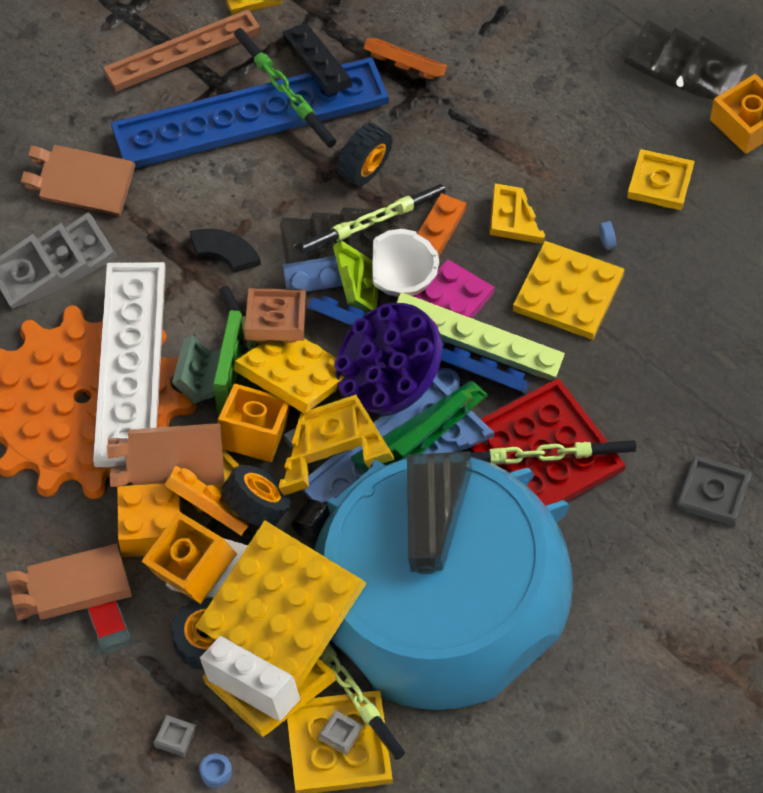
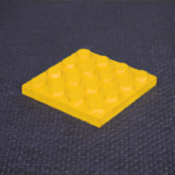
M264 520L195 627L215 640L222 636L292 675L297 690H299L367 583Z

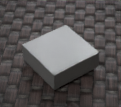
M335 710L319 734V741L347 756L362 733L363 725Z
M166 715L154 741V746L185 757L197 730L196 725Z

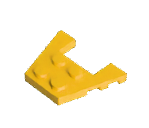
M357 395L311 409L305 414H300L292 440L294 448L291 457L286 460L284 467L287 471L285 478L280 479L279 489L285 496L309 488L308 463L326 459L329 456L348 450H354L360 446H363L364 462L368 468H371L370 464L375 459L382 464L394 460L393 454Z

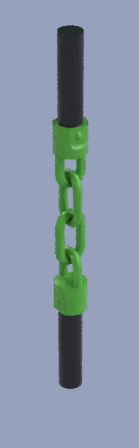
M238 28L234 32V36L254 58V62L262 72H268L271 83L279 92H284L291 99L290 105L299 117L310 125L328 148L333 147L337 142L336 139L316 117L312 107L301 95L295 94L289 88L288 79L280 70L273 68V61L258 48L242 28ZM279 76L285 82V84L282 83L280 86L274 80V78ZM300 100L302 103L296 106L294 102L298 103Z

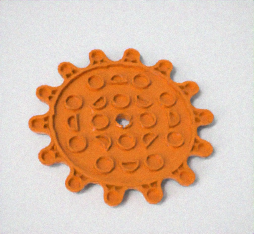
M71 305L64 310L63 322L60 326L53 329H45L34 320H26L20 327V335L24 340L23 346L14 351L0 348V443L6 447V453L0 459V475L9 478L24 469H31L38 474L36 489L39 495L43 497L55 495L62 483L68 480H75L82 485L83 493L87 498L98 499L104 495L105 482L111 473V467H94L93 462L103 320L97 323L88 322L84 319L83 311L77 306ZM162 329L163 345L167 339V335L164 329ZM179 356L173 358L161 357L157 428L169 427V423L173 418L191 415L197 409V403L194 404L186 395L174 390L172 381ZM83 392L91 397L86 403L75 401L78 396L83 395Z

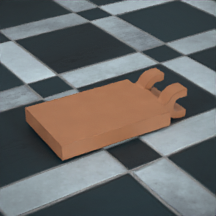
M31 145L28 156L33 158L32 162L34 164L44 166L41 176L30 172H23L21 183L25 184V189L40 191L39 197L41 200L121 217L135 168L133 161L54 145L52 152Z
M220 423L128 429V438H108V458H118L124 455L126 458V467L113 466L110 468V487L123 486L130 482L133 485L165 483L175 465L181 469L190 470L199 481L207 486L223 485L225 483Z
M117 543L27 566V574L21 571L6 573L17 621L26 619L34 614H39L40 620L132 597Z

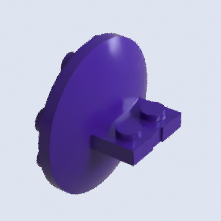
M406 303L384 304L370 311L362 318H358L343 340L335 361L337 380H339L340 375L345 377L337 385L342 397L347 398L357 395L368 415L375 417L393 415L413 405L432 384L441 362L442 340L435 322L418 307Z

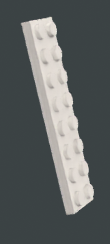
M165 262L107 263L93 457L94 467H126L125 455L118 458H108V438H128V429L157 428Z

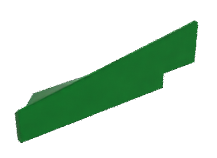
M468 382L382 436L394 456V460L383 464L386 466L398 460L421 455L488 397V394L475 382ZM363 449L351 456V460L365 473L370 469L364 462Z

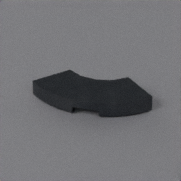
M219 229L189 231L198 259L209 257L219 259L228 264L234 273L261 265L260 257L255 249L238 235Z

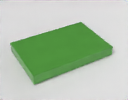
M230 310L214 380L217 416H220L230 391L237 381L238 373L233 368L235 361L242 357L244 348L242 314L240 311Z

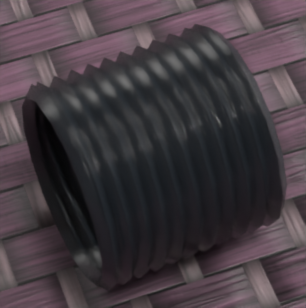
M308 500L292 521L294 531L303 539L309 542H316L325 521L330 515L329 508L320 501Z

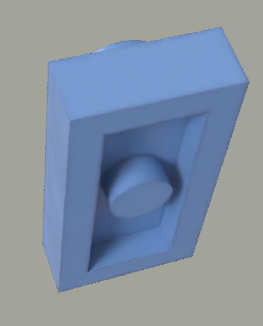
M335 256L282 264L285 289H306V292L343 286Z

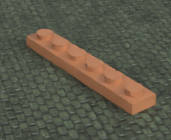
M249 9L107 65L103 67L104 75L116 93L239 43L238 39L234 36V32L238 28H242L250 38L261 34L260 26Z

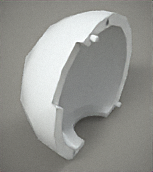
M406 229L389 230L377 236L373 241L372 282L375 287L387 295L399 297L402 292L415 296L427 289L437 275L439 266L437 250L433 248L428 240L416 234V231Z

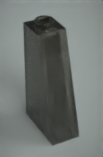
M470 451L407 455L408 560L411 572L427 575L444 569L472 473Z

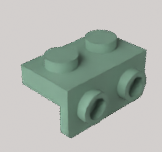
M191 335L183 339L172 383L195 404L215 396L214 380L221 349L210 352Z

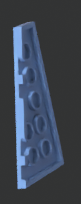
M435 376L428 390L413 405L399 413L381 416L374 422V425L381 436H384L452 392ZM470 411L421 455L455 454L494 438V432L477 415ZM363 446L333 455L308 476L309 488L300 491L309 500L314 499L328 506L327 501L330 498H337L365 473L351 460V456L362 450Z

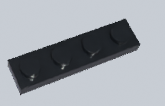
M307 23L283 31L285 43L327 95L352 87L351 77Z

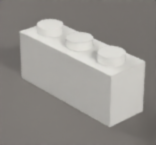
M222 636L200 657L209 682L279 722L300 700L292 675Z

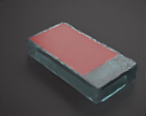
M117 600L86 608L102 654L132 644Z

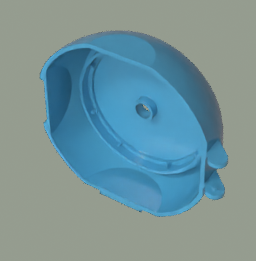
M441 453L408 457L386 466L375 459L370 464L371 468L337 498L332 497L327 501L330 515L325 521L314 547V551L367 583L330 641L361 670L373 690H380L381 698L387 701L418 709L444 710L472 706L491 700L560 638L564 630L572 602L573 578L567 545L557 522L567 514L570 505L562 500L545 506L527 486L534 476V473L529 468L509 473L494 464L477 458ZM432 552H441L445 554L447 560L441 566L431 567L425 563V558Z

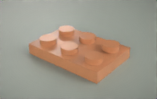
M248 288L244 329L245 340H253L255 342L281 340L286 343L304 341L306 289Z

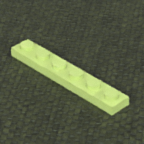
M400 293L397 303L411 304L429 315L438 327L442 341L546 380L554 381L556 379L565 353L408 294Z

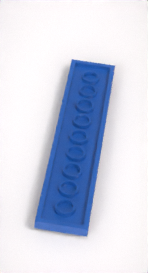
M372 57L342 64L343 69L351 77L352 87L330 95L323 91L310 73L287 78L289 88L295 94H299L315 111L316 117L320 121L389 104V96ZM283 80L276 81L279 86L282 83L285 84ZM270 82L111 122V128L121 159L133 161L135 168L300 127L308 123L304 122L291 107V99L284 92H279ZM300 100L298 103L294 102L296 106L302 103Z

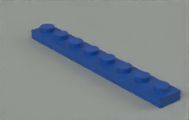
M322 296L321 300L312 297L308 307L317 313L353 326V323L358 318H362L365 313L352 306H349L347 310L337 307L338 301L326 296ZM454 347L453 352L442 348V362L526 394L530 383L523 379L524 373L512 368H508L507 372L496 369L498 363L481 357L480 362L470 359V352Z

